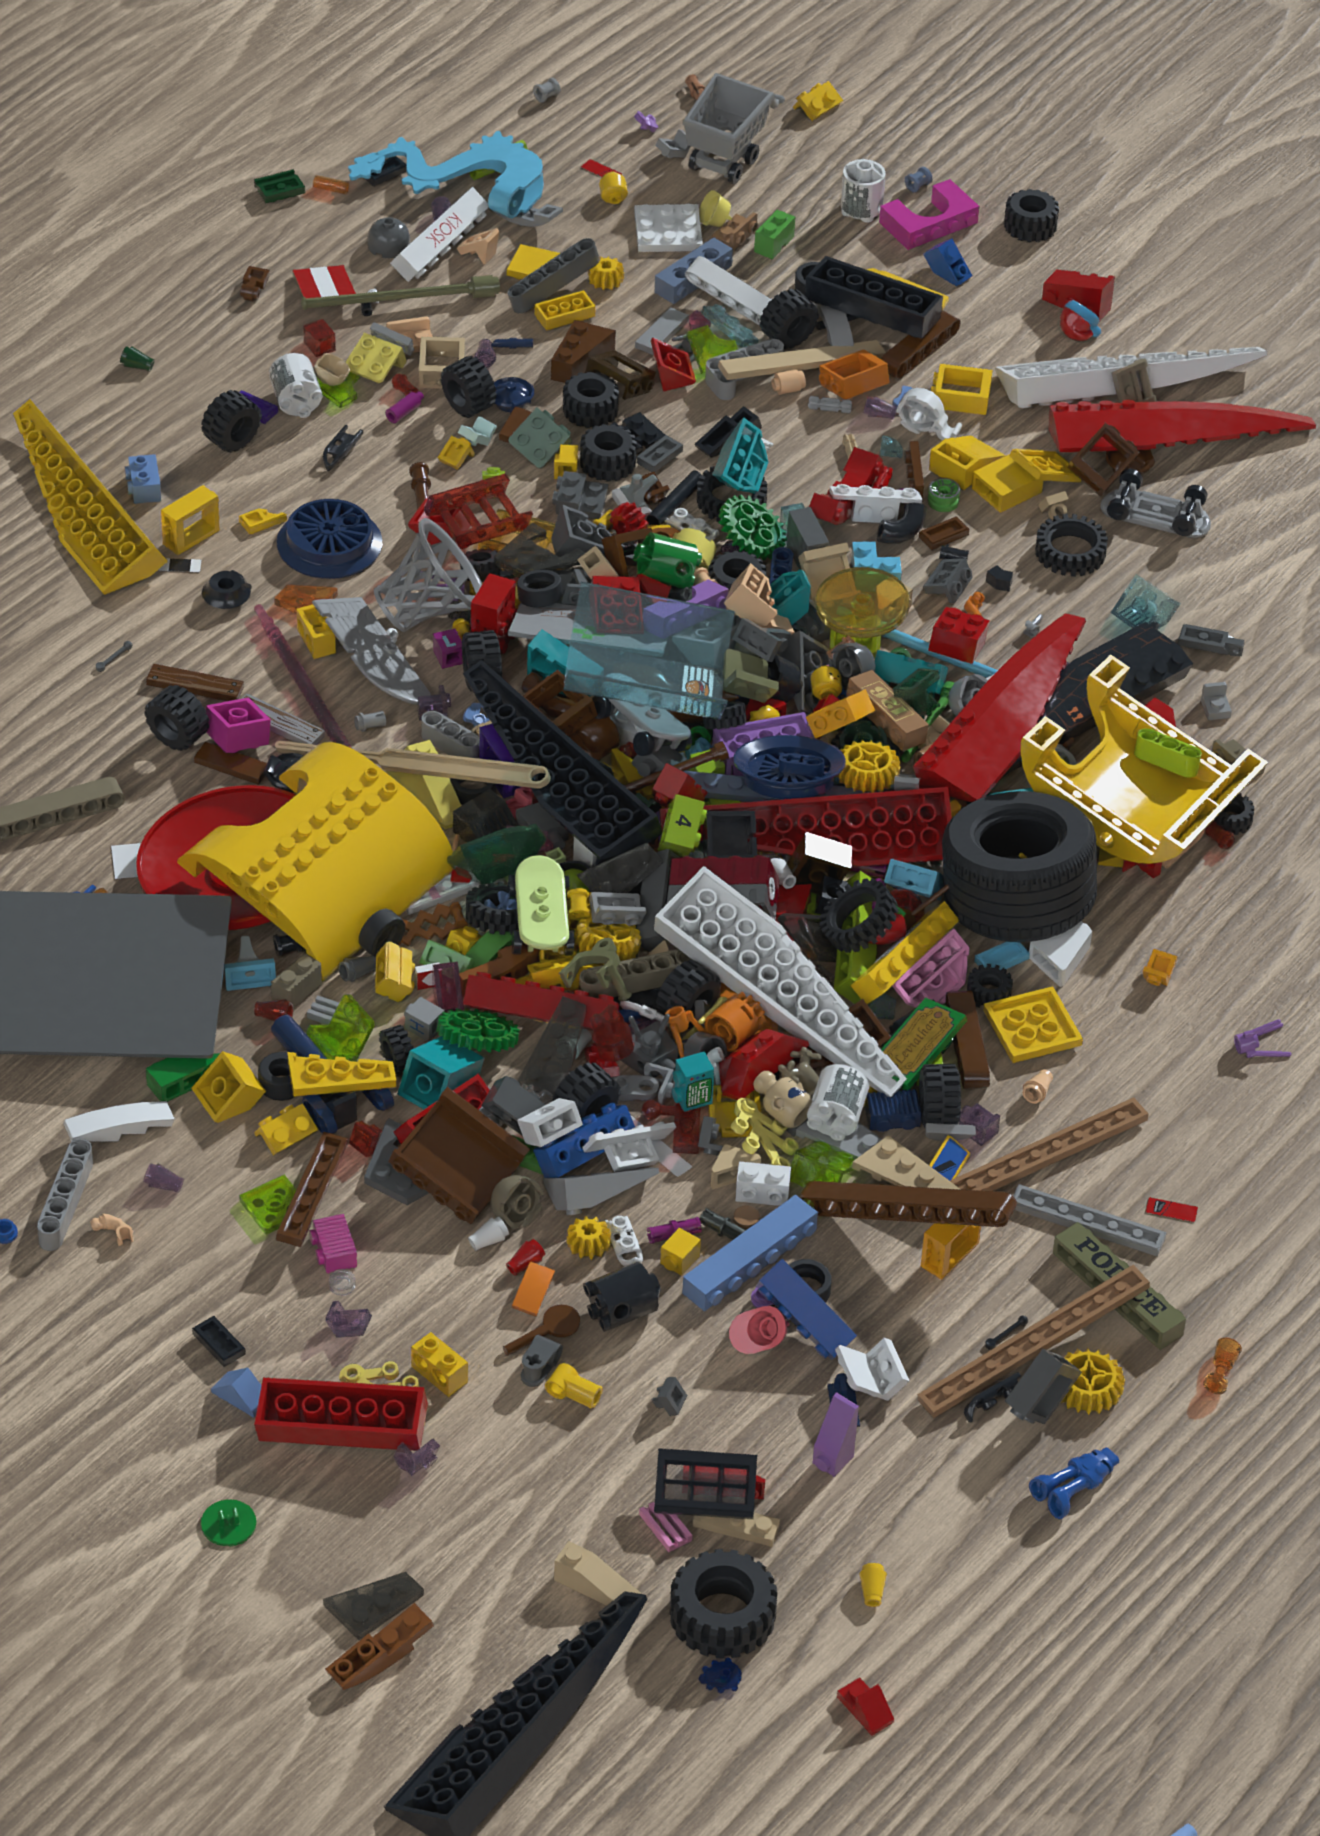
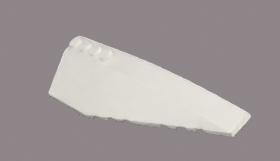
M1260 347L1231 348L1229 353L1226 350L1214 349L1210 350L1209 354L1187 351V355L1177 354V352L1139 354V358H1136L1134 355H1119L1117 360L1107 356H1097V361L1087 360L1086 357L998 366L995 367V371L1010 401L1018 405L1019 408H1029L1031 404L1036 403L1047 406L1052 405L1053 401L1072 403L1073 399L1081 398L1083 401L1094 400L1096 396L1117 394L1112 372L1128 366L1138 359H1147L1148 367L1146 369L1151 388L1154 389L1202 378L1266 356L1267 351ZM1137 371L1136 375L1138 378L1140 390L1143 391L1139 373Z
M703 866L655 916L654 930L692 960H695L718 976L720 981L735 993L744 992L746 997L752 995L753 1000L758 1001L762 1010L765 1011L764 1015L793 1036L808 1041L809 1047L834 1064L847 1065L857 1069L867 1078L869 1086L881 1093H885L889 1097H892L902 1087L903 1082L907 1078L889 1056L881 1051L876 1040L867 1034L863 1029L862 1023L858 1018H854L845 1002L827 980L819 975L815 970L814 964L801 953L800 947L796 942H792L783 926ZM894 1075L900 1079L898 1082L892 1079Z

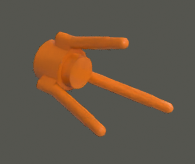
M675 1006L670 1008L665 1014L670 1015L668 1023L672 1036L676 1041L680 1058H683L684 1048L679 1033L688 1029L689 1022L698 1031L706 1032V1030L694 1018L691 1010L685 1012L682 1006Z

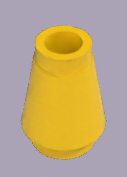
M867 1563L862 1566V1571L859 1573L865 1605L877 1607L881 1605L887 1573L884 1571L883 1565Z

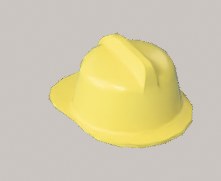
M716 191L708 192L699 209L700 222L705 226L721 227L726 220L733 219L729 215L731 203Z

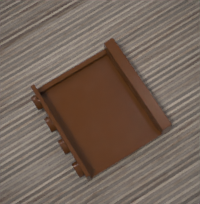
M447 1087L435 1105L399 1148H395L388 1162L392 1164V1167L397 1172L409 1177L418 1188L425 1189L439 1204L450 1208L460 1220L472 1224L491 1201L495 1186L502 1179L511 1176L526 1158L530 1149Z

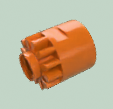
M744 992L735 993L706 1017L705 1030L707 1033L721 1037L726 1043L727 1051L732 1052L763 1027L762 1024L766 1020L762 1015L765 1014V1011L762 1010L758 1001L753 1000L752 995L746 997Z

